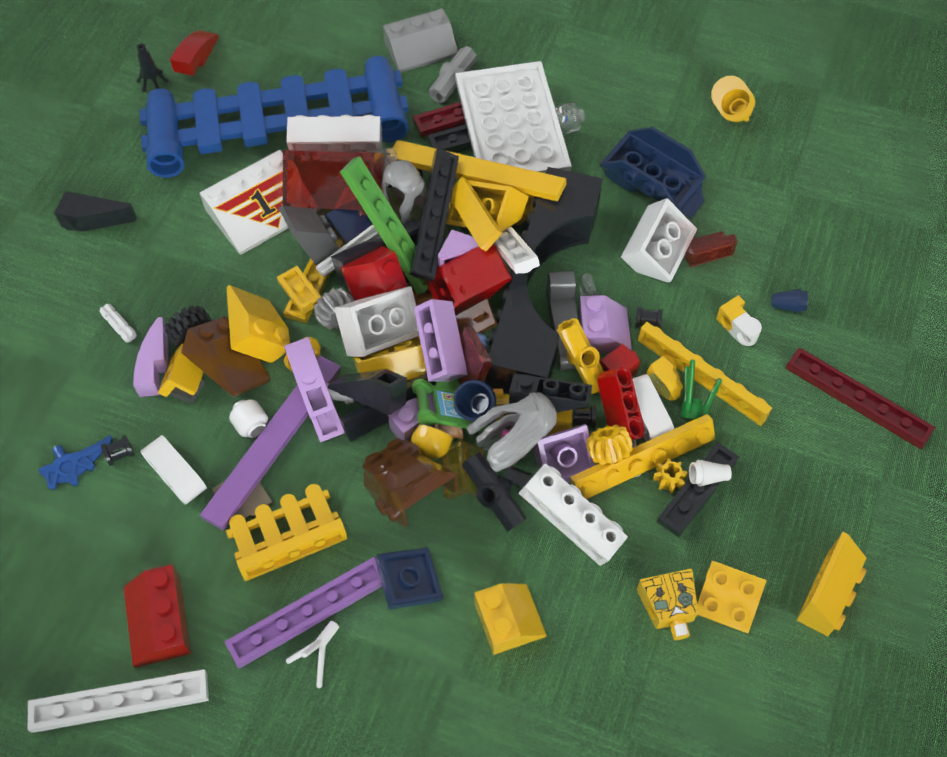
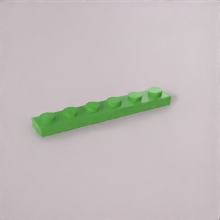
M361 157L353 158L340 173L388 249L395 251L401 269L416 293H424L428 289L426 281L409 275L415 244Z

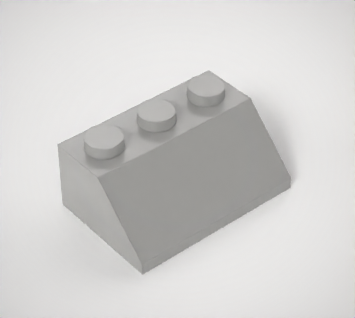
M443 8L383 25L384 44L396 69L400 70V73L453 58L458 53L452 27Z

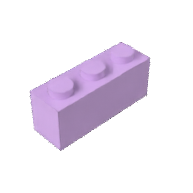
M431 299L414 307L428 381L450 382L468 375L453 302Z

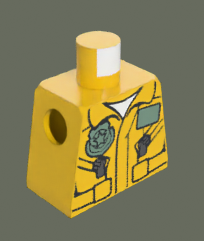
M692 569L640 579L637 591L655 628L670 627L674 640L688 638L690 633L687 623L694 621L698 614Z

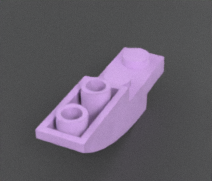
M309 337L284 346L300 393L320 442L344 434L345 431Z

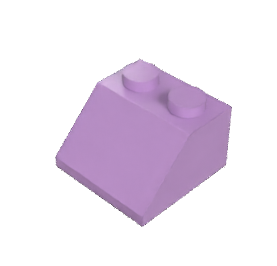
M605 295L580 296L578 308L579 323L591 347L596 348L599 353H611L622 344L629 350H632L627 308Z

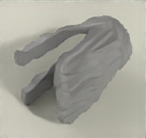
M407 160L394 161L388 164L384 170L381 191L389 202L387 187L388 184H391L394 194L404 200L399 210L401 214L400 222L404 224L411 221L410 212L413 204L423 209L427 189L420 173L411 162Z
M530 393L519 402L496 406L468 425L467 431L471 435L504 413H517L502 417L476 437L477 445L480 447L499 434L505 427L514 425L507 435L494 443L488 450L487 460L494 471H500L515 464L555 426L557 422L556 410L550 400L542 393Z

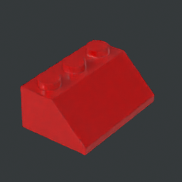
M173 564L143 571L123 587L132 665L134 668L191 654L179 573Z

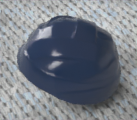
M469 380L462 383L455 391L453 397L455 411L460 417L474 422L480 416L485 415L490 409L496 407L494 390L487 383L480 380Z

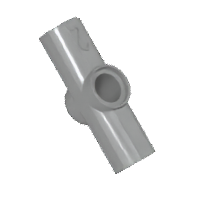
M467 46L461 48L450 63L445 62L443 64L439 78L429 89V96L432 97L434 102L439 104L446 102L457 87L455 73L468 72L476 62L477 54L474 53L472 48Z

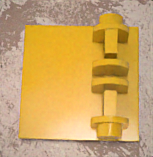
M712 560L697 603V615L749 633L767 580Z

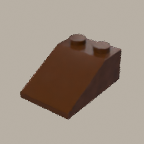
M226 316L188 329L181 353L232 397L270 381V377L260 359L231 349L229 319Z

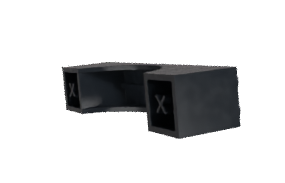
M547 167L545 174L566 178L567 184L558 201L534 196L532 204L534 210L528 214V229L523 231L521 238L538 256L540 266L560 251L577 245L589 244L599 208L603 178ZM540 266L533 268L528 273L515 274L511 269L510 275L512 279L509 281L511 284L509 289L504 291L502 299L504 306L503 309L498 310L496 317L497 329L492 330L489 341L491 348L490 351L486 350L483 365L485 367L483 378L486 379V383L492 389H503V393L509 394L514 373L552 378L557 359L559 334L539 317L531 304L527 292L528 284Z

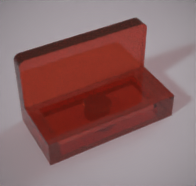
M722 231L694 238L684 257L690 267L734 255L738 240L734 234L725 236Z

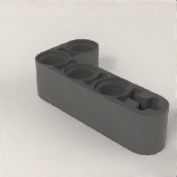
M573 270L549 272L547 275L546 298L551 328L555 332H557L558 325L572 318L578 319L574 299L576 286ZM559 336L557 350L559 370L576 369L574 365L568 362L567 350Z

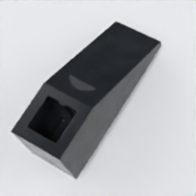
M387 369L347 374L330 383L328 389L379 410L381 413L391 415L406 405L407 377Z
M514 373L509 390V404L521 401L530 393H542L553 404L556 413L588 407L592 385Z

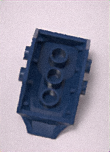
M653 127L629 130L599 164L604 169L605 176L631 192L641 191L656 201L668 198L683 215L689 218L694 216L705 201L702 193V183L706 175L692 150Z

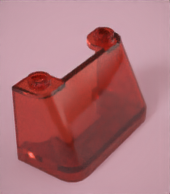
M283 150V206L358 210V215H367L340 171L353 158L360 156L381 189L385 153Z

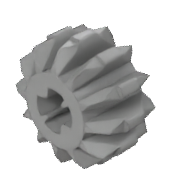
M332 288L329 293L324 292V296L318 298V303L313 307L316 319L329 330L333 328L339 329L334 308L353 302L354 298L342 288L337 290Z

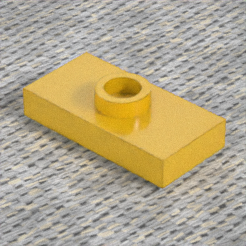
M298 266L277 276L278 283L302 315L313 310L314 305L318 303L317 299L322 298Z

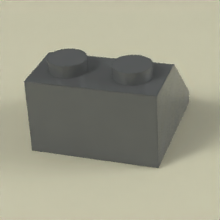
M281 206L278 208L292 235L315 265L339 250L335 242L339 238L330 227L331 225L324 214L319 216L313 208Z

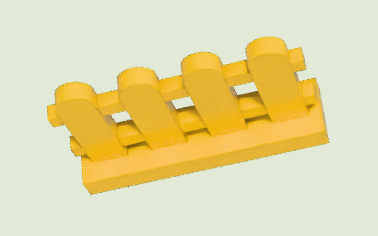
M311 484L305 490L307 496L305 499L297 501L294 495L286 494L280 500L282 507L272 512L268 505L261 504L255 509L256 518L246 522L245 518L239 514L230 518L229 525L231 529L226 530L229 539L234 537L239 552L234 553L245 582L348 539L337 511L331 513L326 499L330 498L328 490L322 491L319 485ZM311 506L316 520L306 524L301 510ZM286 517L291 530L280 534L275 520ZM260 527L265 541L255 545L250 530Z

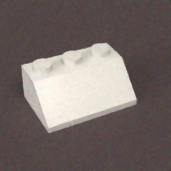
M668 198L647 206L621 258L637 273L665 282H671L697 228Z

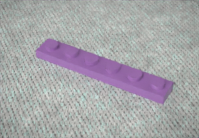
M375 557L226 640L225 644L237 667L240 669L382 587Z

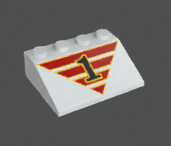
M280 150L200 192L206 212L239 255L289 228L278 209L281 206L313 208L316 212L320 211L293 165Z

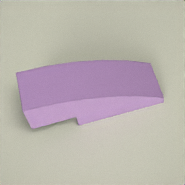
M158 317L144 338L137 356L133 386L139 397L160 395L158 393L160 387L159 373H165L169 364V337L165 332L166 324L163 317Z

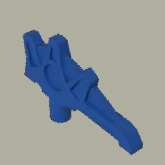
M109 435L103 440L71 454H66L62 445L55 446L52 449L56 457L54 462L38 470L47 480L48 488L54 490L58 483L69 482L73 487L79 484L78 476L86 470H94L95 465L93 463L102 453L100 445L112 443L113 438Z

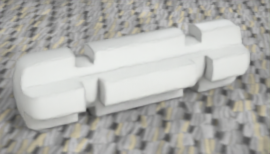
M105 304L104 307L100 308L101 315L121 335L125 342L129 343L136 338L137 334L134 329L128 326V323L115 311L111 304Z

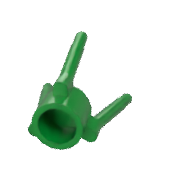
M691 359L690 366H685L681 417L695 420L709 413L710 405L721 385L722 379H717L703 406L702 400L692 398L695 360Z

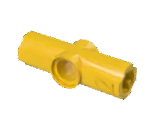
M572 318L558 325L557 332L567 350L568 362L576 367L584 384L592 385L591 394L600 392L597 378L604 371L599 363L600 355L598 350L591 347L578 319Z

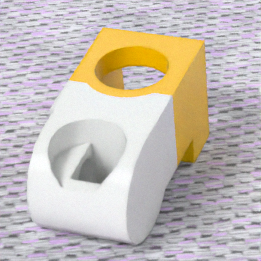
M738 295L720 306L716 319L740 344L751 346L757 342L762 326L756 318L750 317L743 309L745 301Z

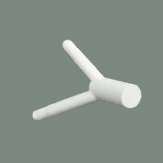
M333 621L328 623L315 642L286 659V663L290 664L300 657L306 658L319 648L317 688L322 687L325 647L339 629V626Z

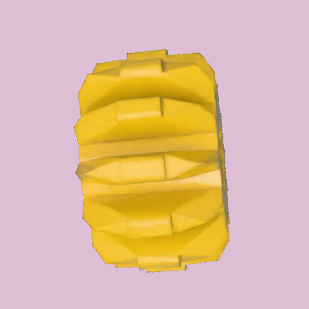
M607 425L605 428H598L596 432H591L589 434L590 437L586 439V446L590 457L594 463H600V465L607 463L612 465L614 462H622V458L629 457L630 452L633 450V443L625 427H619L618 425L612 427Z

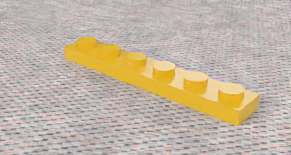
M648 322L641 327L638 338L641 344L660 357H668L676 365V368L683 373L685 366L689 367L690 360L694 359V380L711 391L717 379L721 378L722 382L716 396L759 426L764 424L772 410V407L764 399L756 397L747 391L742 384L736 383L725 376L723 371L709 365L701 356L693 354L682 343L664 334L659 327L653 326Z
M708 414L632 448L630 456L622 458V462H614L612 465L610 463L600 465L599 463L571 476V484L581 491L585 499L593 497L655 468L658 463H666L668 458L672 460L715 440L713 419Z

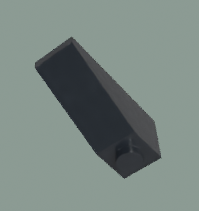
M66 191L54 212L60 226L70 231L78 230L84 232L135 222L137 219L131 203Z

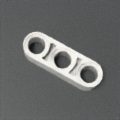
M644 374L632 378L644 424L643 437L647 442L673 430L674 425L650 377Z
M163 435L140 450L146 461L184 505L207 489L202 479Z

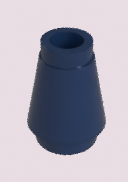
M796 289L772 293V308L798 313L807 311L808 291Z

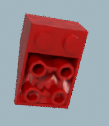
M493 243L487 251L478 246L441 265L436 271L435 280L432 283L428 281L426 283L435 300L453 302L456 316L485 299L489 300L512 277Z

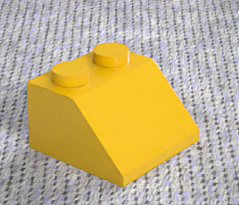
M501 583L474 592L475 606L493 655L546 637V632L527 584Z

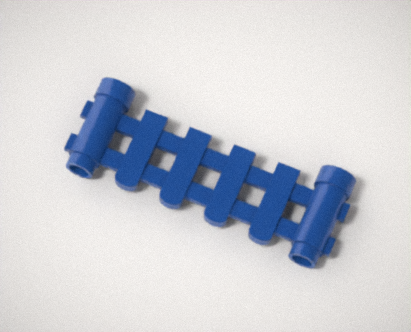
M374 56L365 63L364 76L347 78L345 70L333 69L324 74L325 82L304 85L302 77L293 75L281 80L282 88L260 91L259 84L256 82H246L237 87L238 95L217 98L213 89H200L194 92V101L179 104L175 103L174 96L170 91L166 89L152 90L147 96L146 109H140L141 125H147V135L141 136L142 150L146 152L147 168L152 174L162 178L178 175L184 168L183 146L198 144L201 155L223 151L222 140L243 137L245 148L268 144L267 133L286 131L288 117H295L297 115L306 117H318L320 115H327L329 117H340L342 115H350L352 117H363L365 115L380 116L382 142H396L404 138L409 130L405 113L409 112L406 96H400L398 87L403 86L400 70L394 71L387 58ZM368 93L369 101L352 103L350 94ZM328 98L330 107L308 110L306 101ZM284 104L286 114L264 117V107ZM240 111V121L220 123L219 114ZM195 118L196 127L179 130L178 120Z

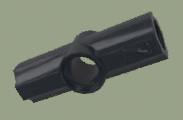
M481 452L475 454L462 464L463 469L477 487L476 495L478 501L482 506L492 509L507 532L527 519L510 495L511 486L506 478L496 475Z

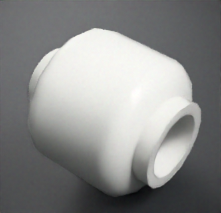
M240 400L236 402L229 415L230 422L242 437H258L268 423L267 414L256 400Z

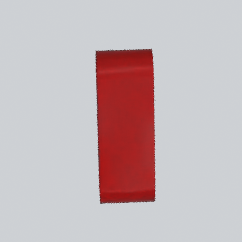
M621 365L600 373L597 382L607 425L609 427L614 425L625 427L632 441L642 438L644 435V424L631 372L627 367Z

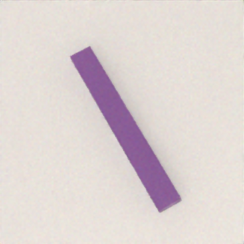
M319 355L317 360L326 383H332L341 372V366ZM298 385L202 511L200 516L203 520L224 531L229 524L230 518L236 515L309 414Z

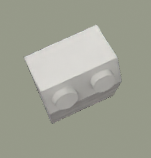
M411 286L363 298L334 308L347 356L364 357L419 336L414 312L416 303Z

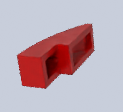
M201 30L188 35L179 44L170 58L173 72L194 76L199 66L204 67L219 35Z

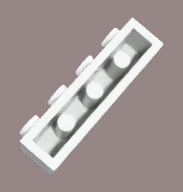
M544 464L521 489L519 494L598 565L601 566L608 562L628 536L623 533V529L618 523L610 521L602 514L603 512L599 506L592 502L589 503L576 486L569 485L563 480L557 469Z

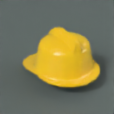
M726 76L714 84L711 98L721 115L729 121L748 122L755 107V98L744 81L736 76Z

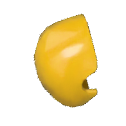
M419 425L418 428H415L411 437V442L416 444L422 455L429 459L444 456L453 441V437L449 434L426 425Z

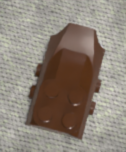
M396 438L387 444V448L367 456L362 466L365 471L364 486L375 499V505L383 516L386 514L391 522L396 521L403 527L408 525L406 509L440 486L454 493L458 491L457 474L452 472L450 468L441 466L439 462H434L422 455L416 444L405 439Z

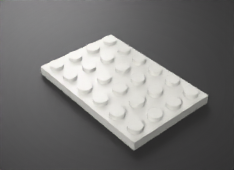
M541 61L455 73V80L475 158L546 173L547 167L571 171V162Z

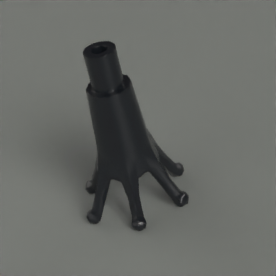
M138 44L140 74L136 81L140 83L143 77V92H146L147 79H151L155 88L160 89L156 76L158 75L166 83L169 82V79L162 75V69L160 70L155 66L145 44Z

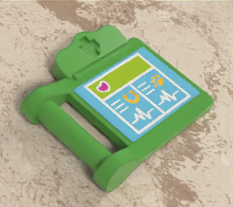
M458 378L450 382H436L435 385H432L424 379L415 380L412 383L413 393L417 395L419 406L417 418L419 424L426 426L442 424L467 429L468 425L473 422L459 416L455 411L453 401L457 388L467 381ZM427 394H432L435 412L429 408ZM488 426L481 428L479 431L484 432Z

